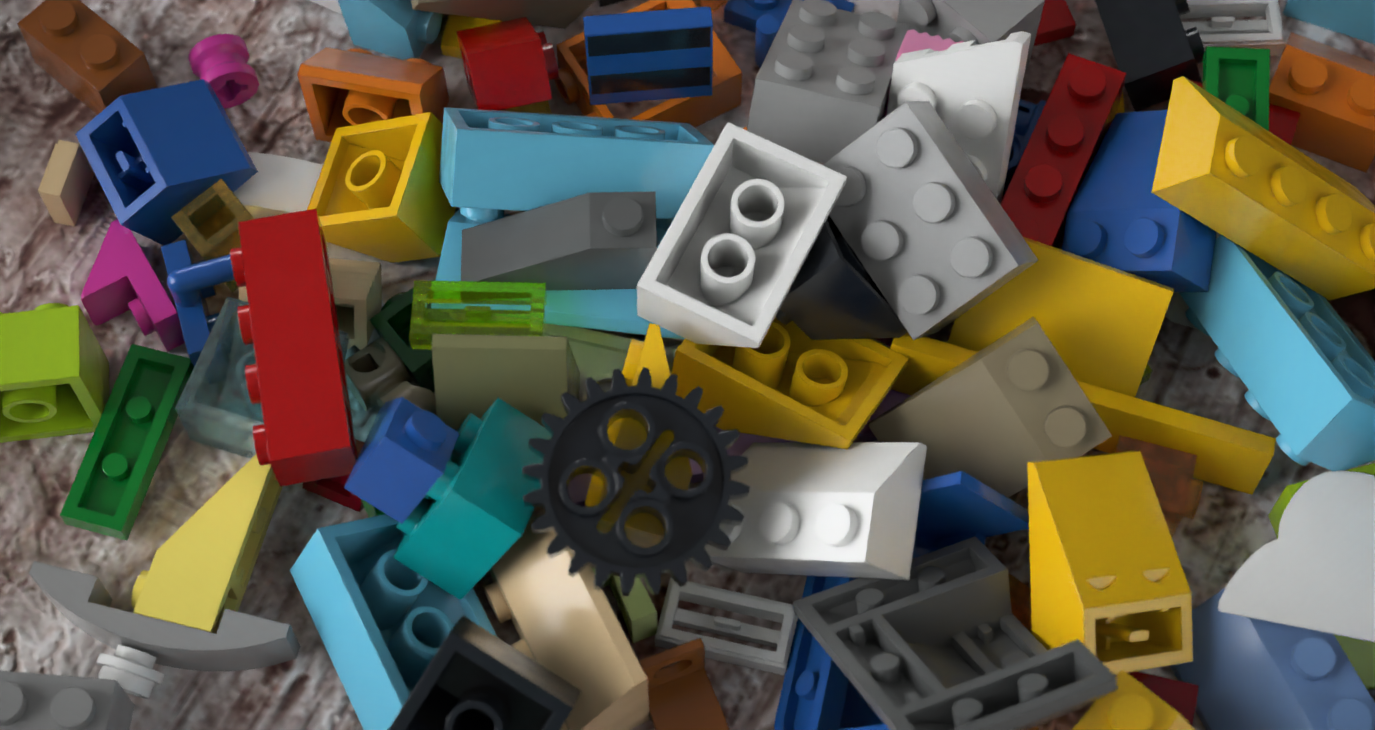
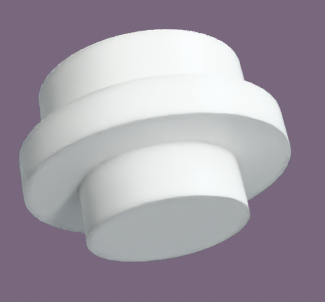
M123 645L117 646L114 656L100 653L96 662L102 666L98 679L116 680L125 693L149 699L154 684H162L165 675L153 670L157 659L155 656Z

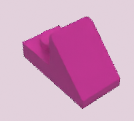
M118 219L111 222L82 291L81 301L93 324L96 326L130 310L144 336L156 331L167 352L185 343L178 313L131 230L120 225Z

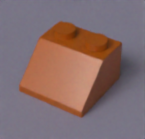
M1291 32L1269 85L1270 104L1300 112L1291 145L1366 173L1375 157V62Z
M325 47L301 63L297 74L315 139L331 142L336 128L428 112H431L443 123L444 107H447L449 102L444 67L433 65L428 61L418 58L400 60L376 56L369 51L358 48L346 51Z

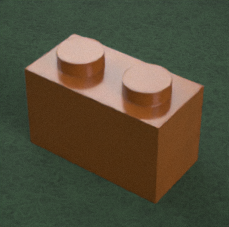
M45 0L17 23L36 64L97 115L121 95L158 88L144 52L80 0Z

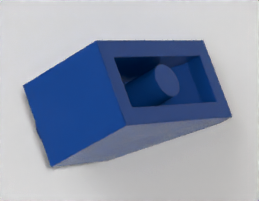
M403 397L387 401L376 416L344 488L402 524L425 497L437 479L444 474L446 464L450 459L460 433L444 424L435 414L422 410Z

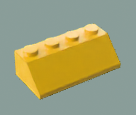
M1181 76L1174 79L1152 193L1328 300L1375 289V205L1355 186L1186 77Z

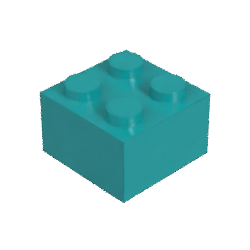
M500 398L494 401L481 418L472 413L467 416L457 430L460 434L450 459L446 464L444 474L437 479L402 524L398 522L396 526L405 534L393 558L459 600L463 599L522 536L534 508L524 505L523 496L541 488V483L524 478L522 469L523 466L543 463V458L529 449L528 442L530 438L550 440L552 434L545 427Z

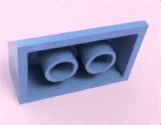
M1225 588L1192 610L1193 662L1169 666L1178 681L1199 685L1195 711L1206 730H1375V702L1334 634L1220 612L1218 610V603Z

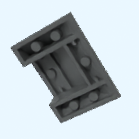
M976 537L912 559L909 580L858 578L793 602L794 613L890 730H1027L1084 708L1117 690V677L1079 639L1048 651L1012 614L1008 569Z

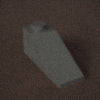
M589 192L462 230L461 291L637 289V284L657 250L656 192Z

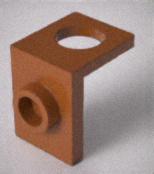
M701 638L639 660L648 679L649 715L655 730H730L705 670V646ZM680 661V662H678V663H676V664H674V665H672V666H670V667L663 668V667H665V666H667V665H669V664H671V663Z

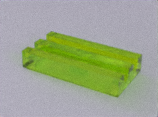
M414 280L409 337L411 348L432 350L433 334L544 336L545 305L547 302L546 283ZM427 303L531 305V311L491 310L489 306H466L464 309L427 308Z

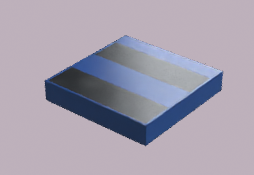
M711 7L583 17L590 105L712 95L713 21Z

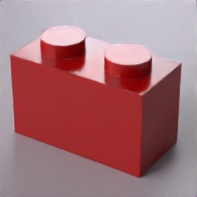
M527 17L456 31L468 89L477 109L499 111L552 99L549 81L559 79L554 49L551 42L547 43L544 31L536 32Z

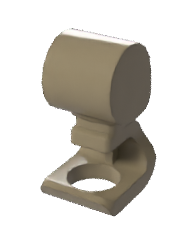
M379 337L362 350L344 360L347 386L365 411L368 412L375 406L382 407L387 401L403 397L422 410L429 411L437 416L435 394L431 390L410 384L412 381L405 364L383 337Z

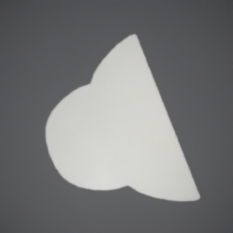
M1330 471L1316 475L1305 482L1294 494L1284 510L1279 524L1278 538L1259 548L1237 570L1228 582L1219 600L1218 610L1224 613L1375 642V476L1361 472Z

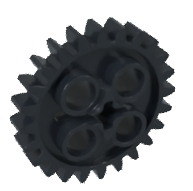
M649 368L642 369L637 386H627L620 369H614L611 389L604 392L599 384L592 377L586 379L585 384L587 400L581 403L573 395L564 392L561 395V402L567 416L562 419L553 414L544 413L541 417L542 424L552 434L551 439L530 438L528 442L529 449L543 458V463L523 466L522 474L524 478L541 483L540 489L531 491L523 496L524 505L532 508H545L546 512L532 523V531L534 534H540L554 530L557 536L550 543L547 555L553 558L569 550L574 555L568 570V575L572 578L578 575L587 565L595 568L594 589L598 591L606 584L610 575L620 577L622 595L629 596L635 578L644 577L651 594L657 595L661 585V574L666 572L682 587L688 582L685 563L691 561L698 568L706 572L711 568L712 563L705 550V546L709 544L715 548L727 550L732 543L728 536L719 528L720 524L740 525L743 521L744 515L736 508L728 505L729 500L747 497L750 492V486L731 480L732 474L738 473L747 467L749 463L748 457L728 456L726 451L738 440L740 433L738 430L717 432L715 426L721 419L725 409L722 406H718L702 413L697 408L703 389L699 386L692 390L684 399L677 396V375L671 374L662 388L658 389L652 387ZM632 418L644 427L647 434L646 441L640 447L632 450L618 448L608 437L607 431L609 426L616 420ZM664 431L672 432L674 440L650 470L647 485L653 491L648 494L643 490H637L627 502V505L610 531L605 534L600 533L597 530L598 523L610 510L623 490L624 478L619 473L622 470L632 475L636 473L660 435ZM678 457H688L695 460L702 469L703 482L694 489L680 490L667 480L665 474L666 465ZM581 474H593L605 483L607 488L606 497L596 506L581 507L575 504L568 496L566 490L570 481ZM639 513H648L655 516L662 523L664 538L657 545L650 548H640L632 544L624 531L626 522L632 516Z

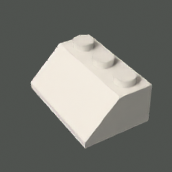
M727 122L637 284V316L696 344L759 348L846 183L847 176Z
M754 442L741 455L748 457L749 463L747 467L731 475V480L750 486V492L747 497L729 500L728 505L736 508L744 515L743 521L740 525L720 524L719 528L732 542L727 550L718 549L709 544L705 546V550L712 562L742 573L909 580L927 446L920 442H853L849 449H841L803 442Z

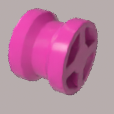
M217 34L196 43L190 50L188 60L193 74L200 78V80L204 79L211 84L223 108L241 105L251 99L258 91L259 81L255 69L247 64L250 57L245 41L239 36Z

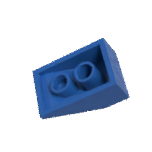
M1168 110L1116 113L1067 212L1062 250L1174 288V292H1208L1217 232L1152 193Z

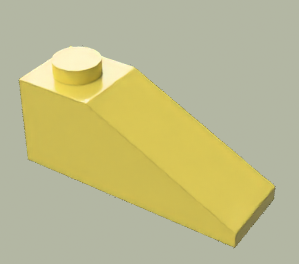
M255 454L156 551L149 571L143 570L134 584L131 597L133 613L217 633L225 609L238 612L283 486H279L270 464L260 466Z

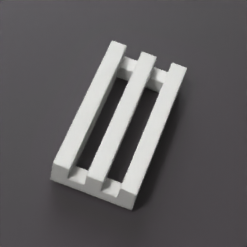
M1187 0L1190 12L1181 15L1180 19L1212 18L1211 21L1182 22L1184 30L1197 27L1205 50L1207 46L1270 49V56L1282 54L1286 43L1278 0ZM1266 16L1267 20H1235L1234 17Z
M670 577L655 636V646L671 649L701 638L705 646V658L785 676L798 617L794 613V606L792 604L690 581L680 587ZM679 600L780 622L782 623L781 631L746 624L721 616L715 617L677 608ZM674 624L776 647V652L672 629Z

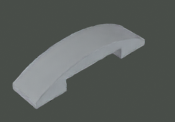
M36 561L33 562L29 572L47 598L74 625L113 649H116L118 645H123L155 656L157 658L155 664L197 671L229 672L252 670L296 659L300 649V644L290 624L225 609L217 633H212L112 608L110 605L113 599L97 576Z

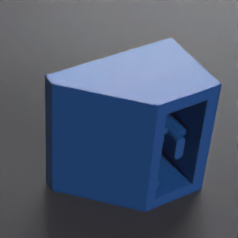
M204 79L121 95L75 134L120 225L162 245L173 243L258 172L214 89Z

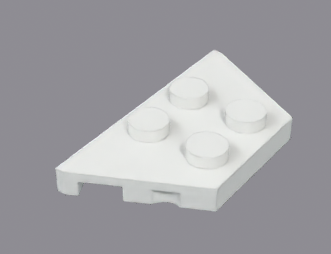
M1015 32L1011 33L1006 40L979 45L976 44L975 40L956 43L944 51H934L929 48L903 53L893 64L887 115L906 101H929L1001 204L1031 33Z

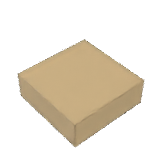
M59 140L55 144L38 189L55 223L70 226L76 225L94 176L79 143Z

